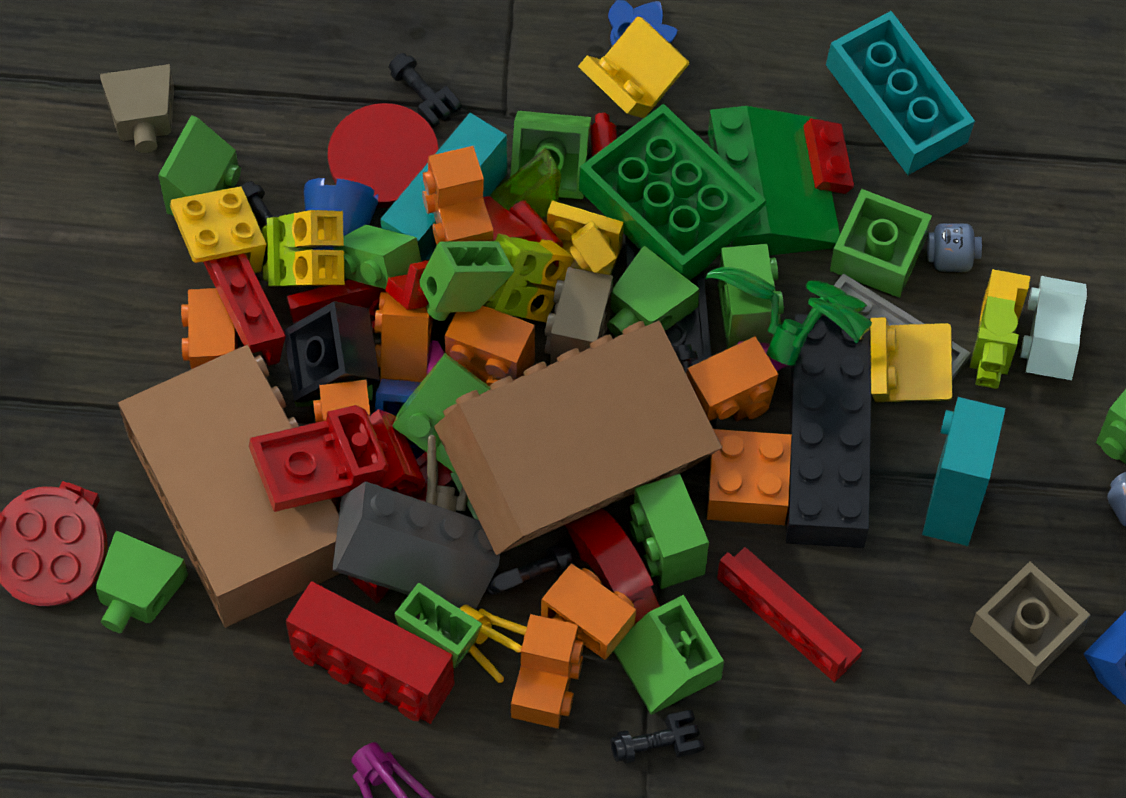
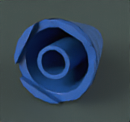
M325 178L312 179L305 183V211H343V236L365 224L370 225L379 200L378 194L374 196L375 190L373 188L345 179H337L336 185H324ZM328 246L312 248V250H334L333 247Z

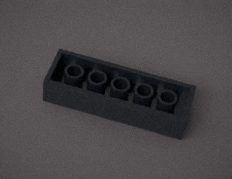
M795 314L794 321L803 324L808 315ZM821 316L807 335L795 365L791 366L789 434L792 437L789 501L786 516V544L865 547L869 530L871 328L855 343L830 318Z

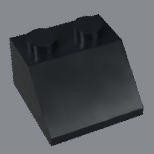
M333 301L284 329L295 402L321 399L319 385L366 380L368 387L380 381L368 308Z

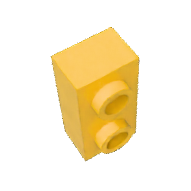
M593 221L571 235L574 245L569 248L570 252L583 270L590 266L592 271L596 273L617 258L614 250Z

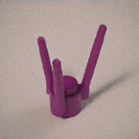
M372 742L363 746L352 757L351 762L358 770L352 777L360 787L364 798H373L369 782L373 786L385 782L397 798H408L392 777L393 771L422 798H435L396 761L391 752L385 753L378 742Z

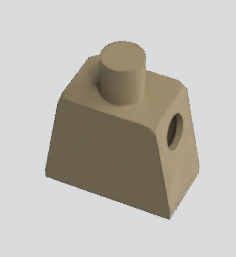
M170 64L100 74L105 99L119 139L122 141L134 140L135 149L138 152L148 153L154 151L157 148L156 136L168 135L172 131L174 83Z

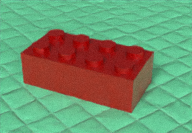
M312 581L286 619L293 655L299 661L308 666L317 664L327 669L328 674L342 684L348 685L349 682H352L363 688L365 695L376 702L383 703L385 700L397 706L398 711L410 720L419 721V719H422L431 724L455 685L453 654Z

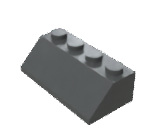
M369 482L362 483L341 497L332 571L409 595L419 582L457 608L467 604L476 610L499 566L500 554H495L479 520Z

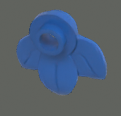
M617 0L609 10L608 20L613 28L610 34L612 47L636 17L644 18L669 43L677 35L678 30L676 28L662 24L663 11L659 1L650 2L633 9L627 1Z

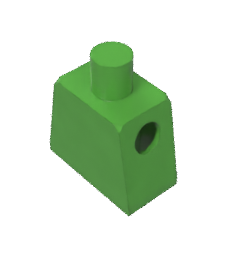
M440 241L419 279L420 287L429 302L426 307L428 314L436 320L443 321L451 312H474L480 309L514 273V269L498 241Z
M644 246L612 289L611 309L616 315L607 323V327L615 337L623 334L622 330L639 321H643L645 326L660 321L665 331L698 307L699 288Z
M116 531L96 584V592L100 602L108 606L101 619L102 625L111 631L122 633L130 617L145 623H151L186 580L188 572L184 559Z
M419 582L395 612V618L399 627L453 654L454 670L475 643L482 627L481 622ZM420 613V618L418 620L415 617Z

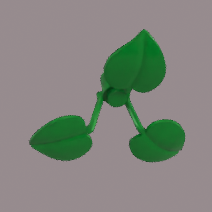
M736 267L716 268L708 272L705 278L720 279L758 298L768 299L771 302V323L767 331L774 334L766 354L770 358L786 365H795L807 335L822 314L840 326L855 343L870 330L872 325L869 319L858 313L865 310L866 303L854 296L848 295L840 288L815 280L807 282L806 288L820 296V298H809L808 304L813 308L803 324L791 319H785L783 324H778L779 295L774 293L775 287L763 278Z

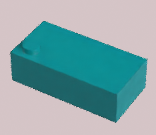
M892 11L831 43L826 61L827 68L907 175L968 142L975 120Z
M469 113L436 154L474 146L484 177L483 197L490 196L507 175V135L472 113ZM428 163L381 218L382 229L417 238L421 261L430 259L437 246L432 227L433 224H436L433 213L427 214L422 197V191H426L423 182V172L428 171Z
M958 397L954 411H945L940 433L946 434L947 437L939 461L922 535L965 546L969 545L990 480L1006 408Z

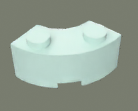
M1041 276L1039 288H1031L1028 301V310L1034 311L1030 336L1024 335L1020 358L1027 359L1026 372L1072 380L1080 346L1081 326L1087 299L1086 284Z

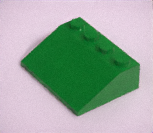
M664 104L580 166L579 191L606 217L624 222L623 233L640 250L646 246L689 281L706 269L721 253V249L726 248L766 205V199Z
M751 106L710 110L708 127L710 148L766 199V205L730 242L728 247L767 244L769 256L833 249L835 247L840 232L832 192L815 189L803 128L807 121L811 118L817 119L816 117Z

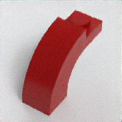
M601 508L566 524L581 560L589 564L602 585L613 593L615 591L621 592L632 601L636 609L635 624L648 612L660 607L651 588L654 584L639 554L626 533L607 511Z

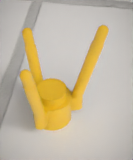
M467 604L459 608L482 623L475 641L477 644H482L490 637L507 648L518 653L521 652L522 646L492 629V624L524 636L527 627L492 615L483 608L477 611ZM473 644L468 652L498 683H502L504 677Z

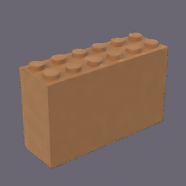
M639 321L622 330L623 334L614 339L609 334L589 344L591 348L581 353L578 348H575L556 358L557 362L546 366L545 362L538 363L523 372L524 376L514 381L511 376H507L489 386L490 390L480 395L477 390L466 393L455 400L457 404L443 411L445 417L434 428L496 555L635 494V488L687 471L722 448L660 321L645 326L643 321Z
M248 345L118 402L127 436L225 628L305 591L311 581L319 584L341 574L332 571L339 513L334 504L337 502L336 497L281 511H273L250 452L249 441L252 437L299 427L294 417L287 418L283 409L286 407V403L277 386L271 388L266 378L269 377V372L263 358L260 355L254 357Z

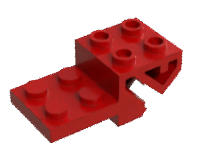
M354 405L328 411L326 421L250 438L249 449L273 511H281L339 496L342 497L364 482H369L407 496L421 494L425 480L407 437L392 427L396 416L379 409L368 416L365 409Z

